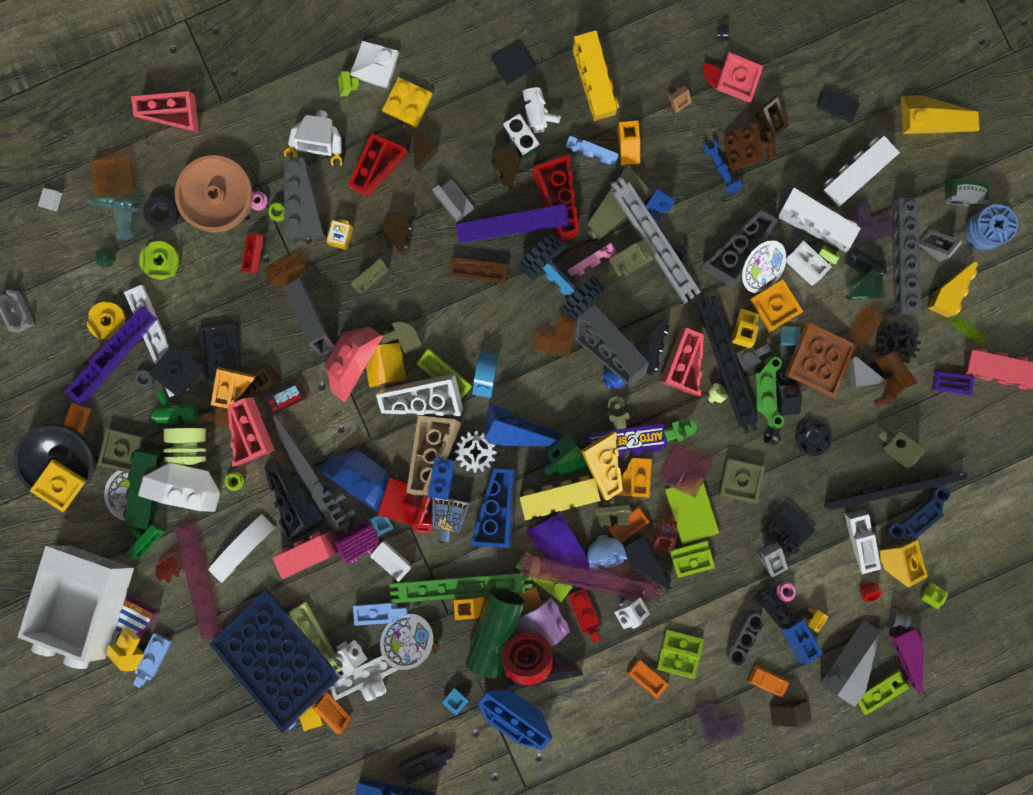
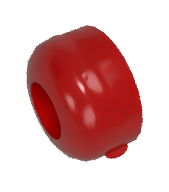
M521 632L514 635L506 642L502 651V661L506 676L521 685L540 683L547 678L553 666V656L549 642L545 637L535 632ZM528 656L536 658V660L529 665H524L520 663V661L523 658Z

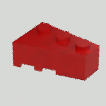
M371 133L349 180L348 187L350 190L368 198L408 156L407 149Z

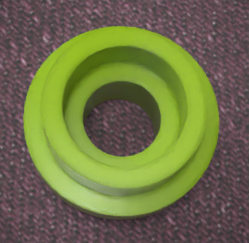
M239 472L228 473L224 481L225 486L232 491L241 489L244 485L243 475ZM234 477L238 480L236 485L232 483Z

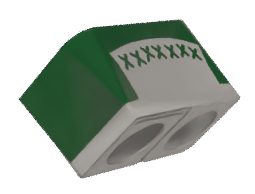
M951 179L945 182L944 203L977 208L988 205L991 183Z

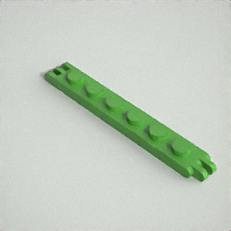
M520 572L389 583L390 588L397 587V590L390 591V595H398V598L390 600L391 603L488 596L491 588H503L515 593H524L525 589L533 588L532 583H524V581L532 580V576H524V573Z

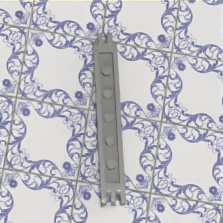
M619 177L617 181L620 187L615 181L611 183L614 189L612 192L613 196L641 239L647 240L656 257V262L684 304L687 303L688 300L685 294L690 299H693L694 295L691 290L696 295L701 293L630 182L627 181L625 183L622 177Z

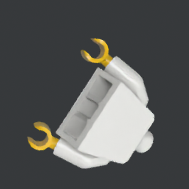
M317 111L316 116L306 115L303 121H300L291 129L288 141L290 146L284 151L286 158H289L290 152H293L292 158H298L296 150L332 156V153H334L331 164L334 166V161L340 159V167L343 166V160L340 157V153H342L341 136L337 128L333 126L332 120L327 118L328 114L325 111Z

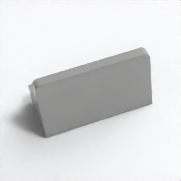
M449 180L442 187L437 185L432 189L434 195L457 223L474 210L473 205L453 180Z

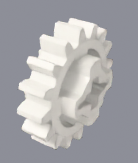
M475 431L474 436L468 432V438L462 436L463 442L456 444L460 449L455 450V453L460 455L456 460H462L460 466L466 465V471L473 468L474 473L477 472V468H480L483 472V466L485 465L490 468L491 466L488 462L495 461L492 454H497V452L492 451V448L496 445L488 443L485 440L484 433L478 436V431ZM473 440L469 448H464L468 441ZM480 440L486 443L488 449H483L480 446ZM475 443H477L478 450H481V454L477 455L476 461L474 454H471ZM463 455H468L472 459V464L468 463ZM483 456H488L486 461L479 465V459Z

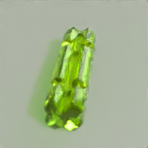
M956 317L952 321L951 325L954 328L960 329L959 331L971 340L974 339L976 344L981 346L987 341V336L983 333L979 334L980 331L969 323H964L965 320Z

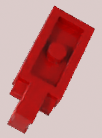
M585 587L567 594L584 635L589 633L593 643L599 641L600 638L596 630L601 629L600 623Z

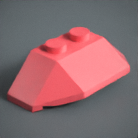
M371 327L343 332L324 365L331 392L343 402H346L383 337Z

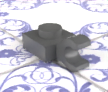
M768 344L756 350L752 346L736 353V357L744 371L760 363L759 357L770 352L771 349Z

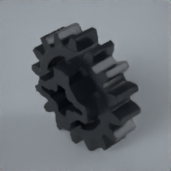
M896 323L895 326H887L888 330L884 329L881 331L884 336L878 337L881 343L877 344V347H882L879 354L886 355L892 351H895L896 354L900 352L904 354L900 358L905 363L911 362L910 358L914 359L917 357L914 352L921 350L917 348L921 341L916 340L919 334H913L915 328L908 329V324H904L901 327L900 323ZM893 332H902L903 334L899 336Z

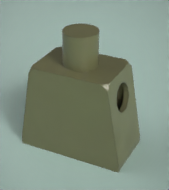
M885 428L878 436L887 443L883 449L906 469L913 466L926 452L923 447L901 431L894 435Z

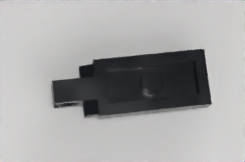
M451 747L442 752L440 748L434 749L401 764L399 768L407 785L443 769L447 765L446 761L453 758L454 753Z

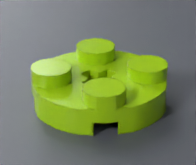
M164 241L149 243L141 251L139 257L142 270L149 277L157 280L173 277L180 262L177 250ZM162 255L164 262L158 265L155 259Z

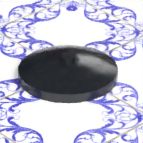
M43 424L31 429L19 440L14 451L15 471L20 481L29 490H31L52 459H55L87 480L81 490L89 483L95 471V455L88 440L77 430L62 424Z

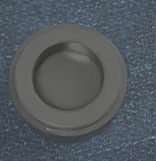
M141 369L134 375V382L139 388L147 389L153 386L155 378L149 374V370Z

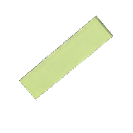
M307 602L289 611L290 617L337 672L342 671L336 665L335 659L332 656L335 650Z

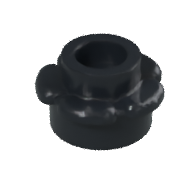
M723 23L720 28H717V39H721L722 43L729 41V25H723Z

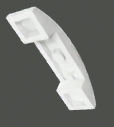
M261 514L227 547L208 570L223 583L252 550L276 527Z

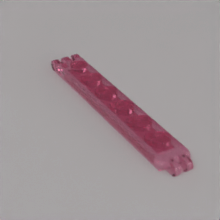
M531 555L524 556V560L527 562L522 563V567L525 569L520 571V574L523 576L633 599L641 598L647 602H650L651 599L658 600L660 597L658 593H661L662 590L653 581Z

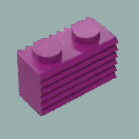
M363 522L333 539L339 556L345 563L358 561L359 556L364 553L370 554L374 552L376 547L380 545L372 524L368 522Z

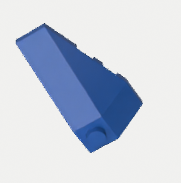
M492 404L488 406L483 433L485 440L490 444L503 446H554L563 438L562 434L542 425L534 426L525 417L518 419L512 416V411Z

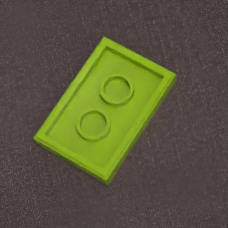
M702 478L665 489L682 545L719 534Z

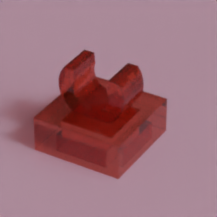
M173 556L156 565V577L159 581L165 579L166 582L170 583V575L172 574L176 575L177 578L179 577L177 561Z

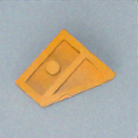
M218 367L211 405L228 409V405L236 402L250 383H252L255 375Z
M632 458L621 477L623 491L617 495L650 498L652 459Z

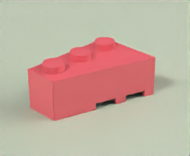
M689 328L679 329L659 382L693 396H701L700 378H702L703 334Z

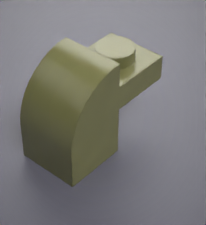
M404 322L392 323L395 329L393 332L390 329L380 333L383 336L379 342L380 345L390 344L399 340L405 354L423 347L415 329Z

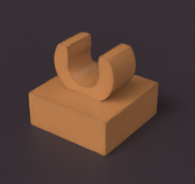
M685 86L681 88L675 87L676 92L673 94L667 93L672 109L676 113L692 103L689 89Z

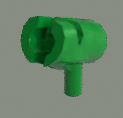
M164 391L156 393L161 404L156 405L151 411L152 421H155L156 424L197 423L198 411L196 405L184 403L174 405L172 402H168Z

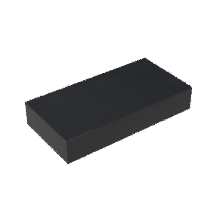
M825 89L817 109L852 122L860 103Z

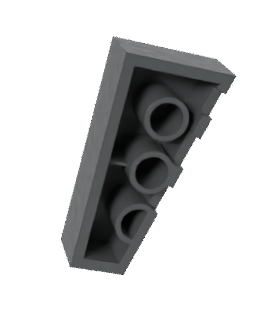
M284 158V234L289 239L327 238L307 162L304 158Z
M760 210L727 244L719 249L703 265L702 270L736 289L742 279L743 268L748 256L757 246L767 240L778 219Z
M595 304L578 316L575 340L630 387L646 374L649 362Z

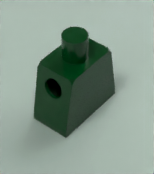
M570 433L547 451L550 462L542 468L548 476L559 471L563 477H567L588 466L581 452L583 448Z

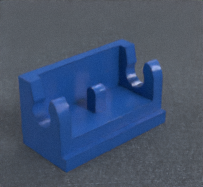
M657 189L646 205V208L652 218L661 220V217L656 215L655 211L668 213L675 200Z
M804 619L794 620L791 625H785L780 628L799 663L808 664L823 654Z

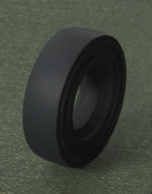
M159 195L150 198L146 202L143 215L146 222L154 229L167 230L177 223L179 210L171 198ZM159 206H165L168 209V216L163 220L156 219L154 214Z

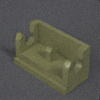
M647 240L636 242L609 259V262L619 276L623 273L627 276L656 257Z

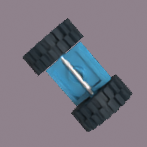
M551 232V234H548L531 249L519 263L518 267L531 280H534L545 271L544 275L551 282L555 281L559 285L558 290L563 295L571 296L561 306L560 310L574 323L578 320V316L594 305L608 288L595 275L579 288L554 263L555 259L564 251L566 245Z

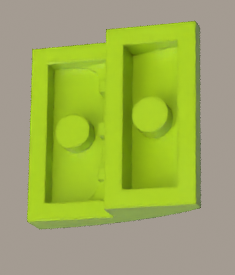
M666 630L656 670L695 679L704 639Z

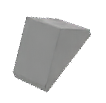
M929 229L921 238L920 247L941 262L950 258L962 242Z
M856 356L851 357L848 365L851 387L878 385L886 381Z

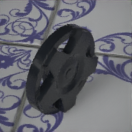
M811 420L804 422L796 430V446L805 455H822L831 445V432L820 421ZM814 424H818V425H820L821 427L816 428V427L814 426ZM805 426V433L800 434L801 429ZM800 443H803V444L806 445V450H804V449L802 448V446L800 445ZM817 448L822 449L820 452L814 453Z

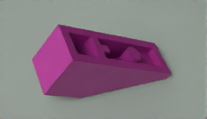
M909 626L908 629L899 630L890 634L889 637L912 689L920 693L923 691L924 645L922 641L924 639L919 630Z

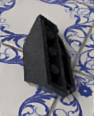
M552 651V669L546 679L535 685L581 676L583 671L580 666L562 654ZM528 656L524 658L525 660H521L520 663L524 665L532 664L536 660V658ZM509 678L506 683V690L511 691L533 685H521Z

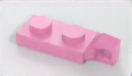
M610 243L568 269L566 274L569 278L574 276L576 279L585 273L583 269L590 266L592 269L601 263L600 258L610 259L617 252Z

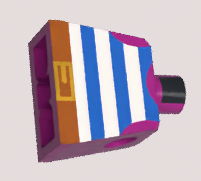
M127 595L122 610H120L116 631L121 633L123 628H130L141 638L160 611Z

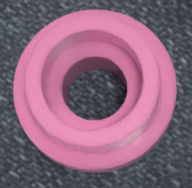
M260 191L253 192L251 208L257 211L263 210L268 204L267 196ZM256 198L261 199L258 204L255 203Z
M782 582L777 586L776 594L780 600L787 602L795 597L796 590L791 583ZM784 588L788 591L787 595L783 594Z

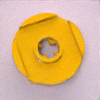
M100 302L90 309L87 327L93 336L103 340H110L127 322V316L119 305L111 302ZM104 317L111 318L110 325L106 324L104 326Z

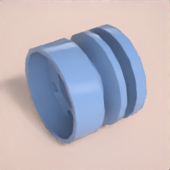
M993 204L973 214L967 220L965 235L968 242L975 248L990 250L1010 241L1016 235L1018 219L1009 207L1002 204Z

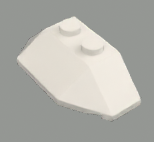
M168 463L143 476L138 496L168 505L198 511L215 512L220 492L208 471Z

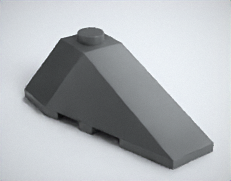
M865 620L860 624L820 683L853 707H856L866 692L881 633L879 629Z

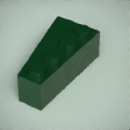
M147 442L132 452L130 457L132 468L128 474L130 484L125 495L127 507H125L123 512V518H125L124 525L148 529L154 524L159 502L138 496V492L144 475L167 464V462L163 461L165 453L169 452H164V449L170 448V446Z

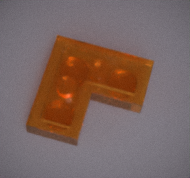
M558 317L555 335L536 332L533 352L570 358L576 321L573 323L569 318Z

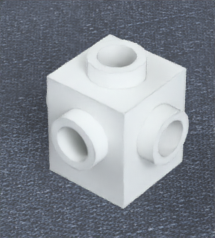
M641 598L632 601L627 599L619 604L620 608L614 612L624 629L629 627L634 629L643 623L642 621L650 615Z
M355 640L347 643V641L341 643L336 647L338 651L332 655L336 665L341 668L344 674L356 669L367 660L361 646Z

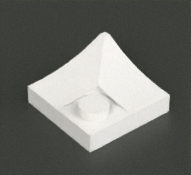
M362 41L349 75L361 81L389 89L399 52L398 50Z

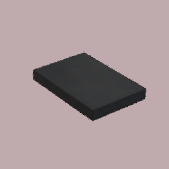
M238 323L199 326L204 384L215 383L218 367L242 372Z

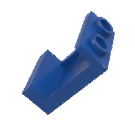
M434 459L428 497L443 500L450 498L456 460Z

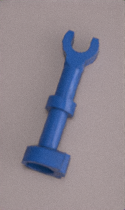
M713 140L712 145L714 148L709 149L705 144L703 151L713 158L718 167V173H721L727 184L725 190L730 195L740 190L744 185L741 179L733 180L728 171V165L724 164L719 155L718 143L716 140Z

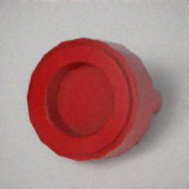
M875 582L864 583L859 589L866 602H874L882 595L879 586Z

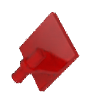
M389 478L377 515L413 525V516L415 517L417 513L414 522L422 524L425 513L428 514L429 510L427 507L431 498L406 493L408 483Z

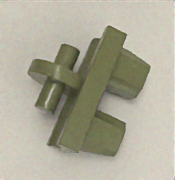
M612 396L608 400V406H605L609 420L614 424L615 430L626 428L625 419L629 418V412L622 397Z
M615 496L610 498V501H603V508H595V515L598 517L601 527H610L611 517H618L619 525H629L632 508H630V505H623L622 499L615 500Z

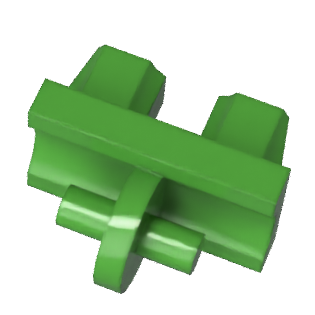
M680 419L673 422V426L665 429L664 433L667 441L677 438L679 442L695 434L697 424L692 419H685L684 421Z

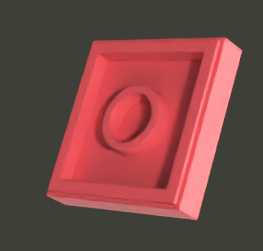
M728 52L715 89L750 103L753 99L763 65Z

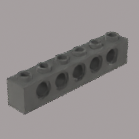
M899 198L892 203L894 316H913L921 313L919 198Z

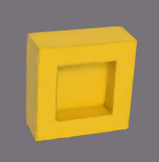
M809 608L808 611L813 614V618L808 620L803 617L809 628L819 633L828 616L819 610Z

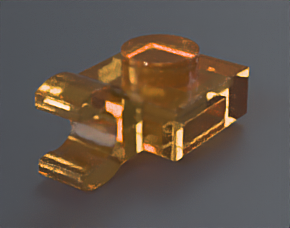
M216 409V414H201V422H215V428H229L228 409Z

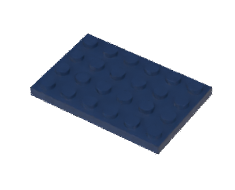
M265 590L209 644L281 733L287 731L342 678L268 590Z

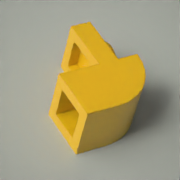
M744 309L739 310L735 328L731 335V343L751 348L755 344L759 328L756 325L759 314Z
M123 628L116 643L108 645L107 656L121 671L137 670L144 656V653L137 647L140 638L130 628Z

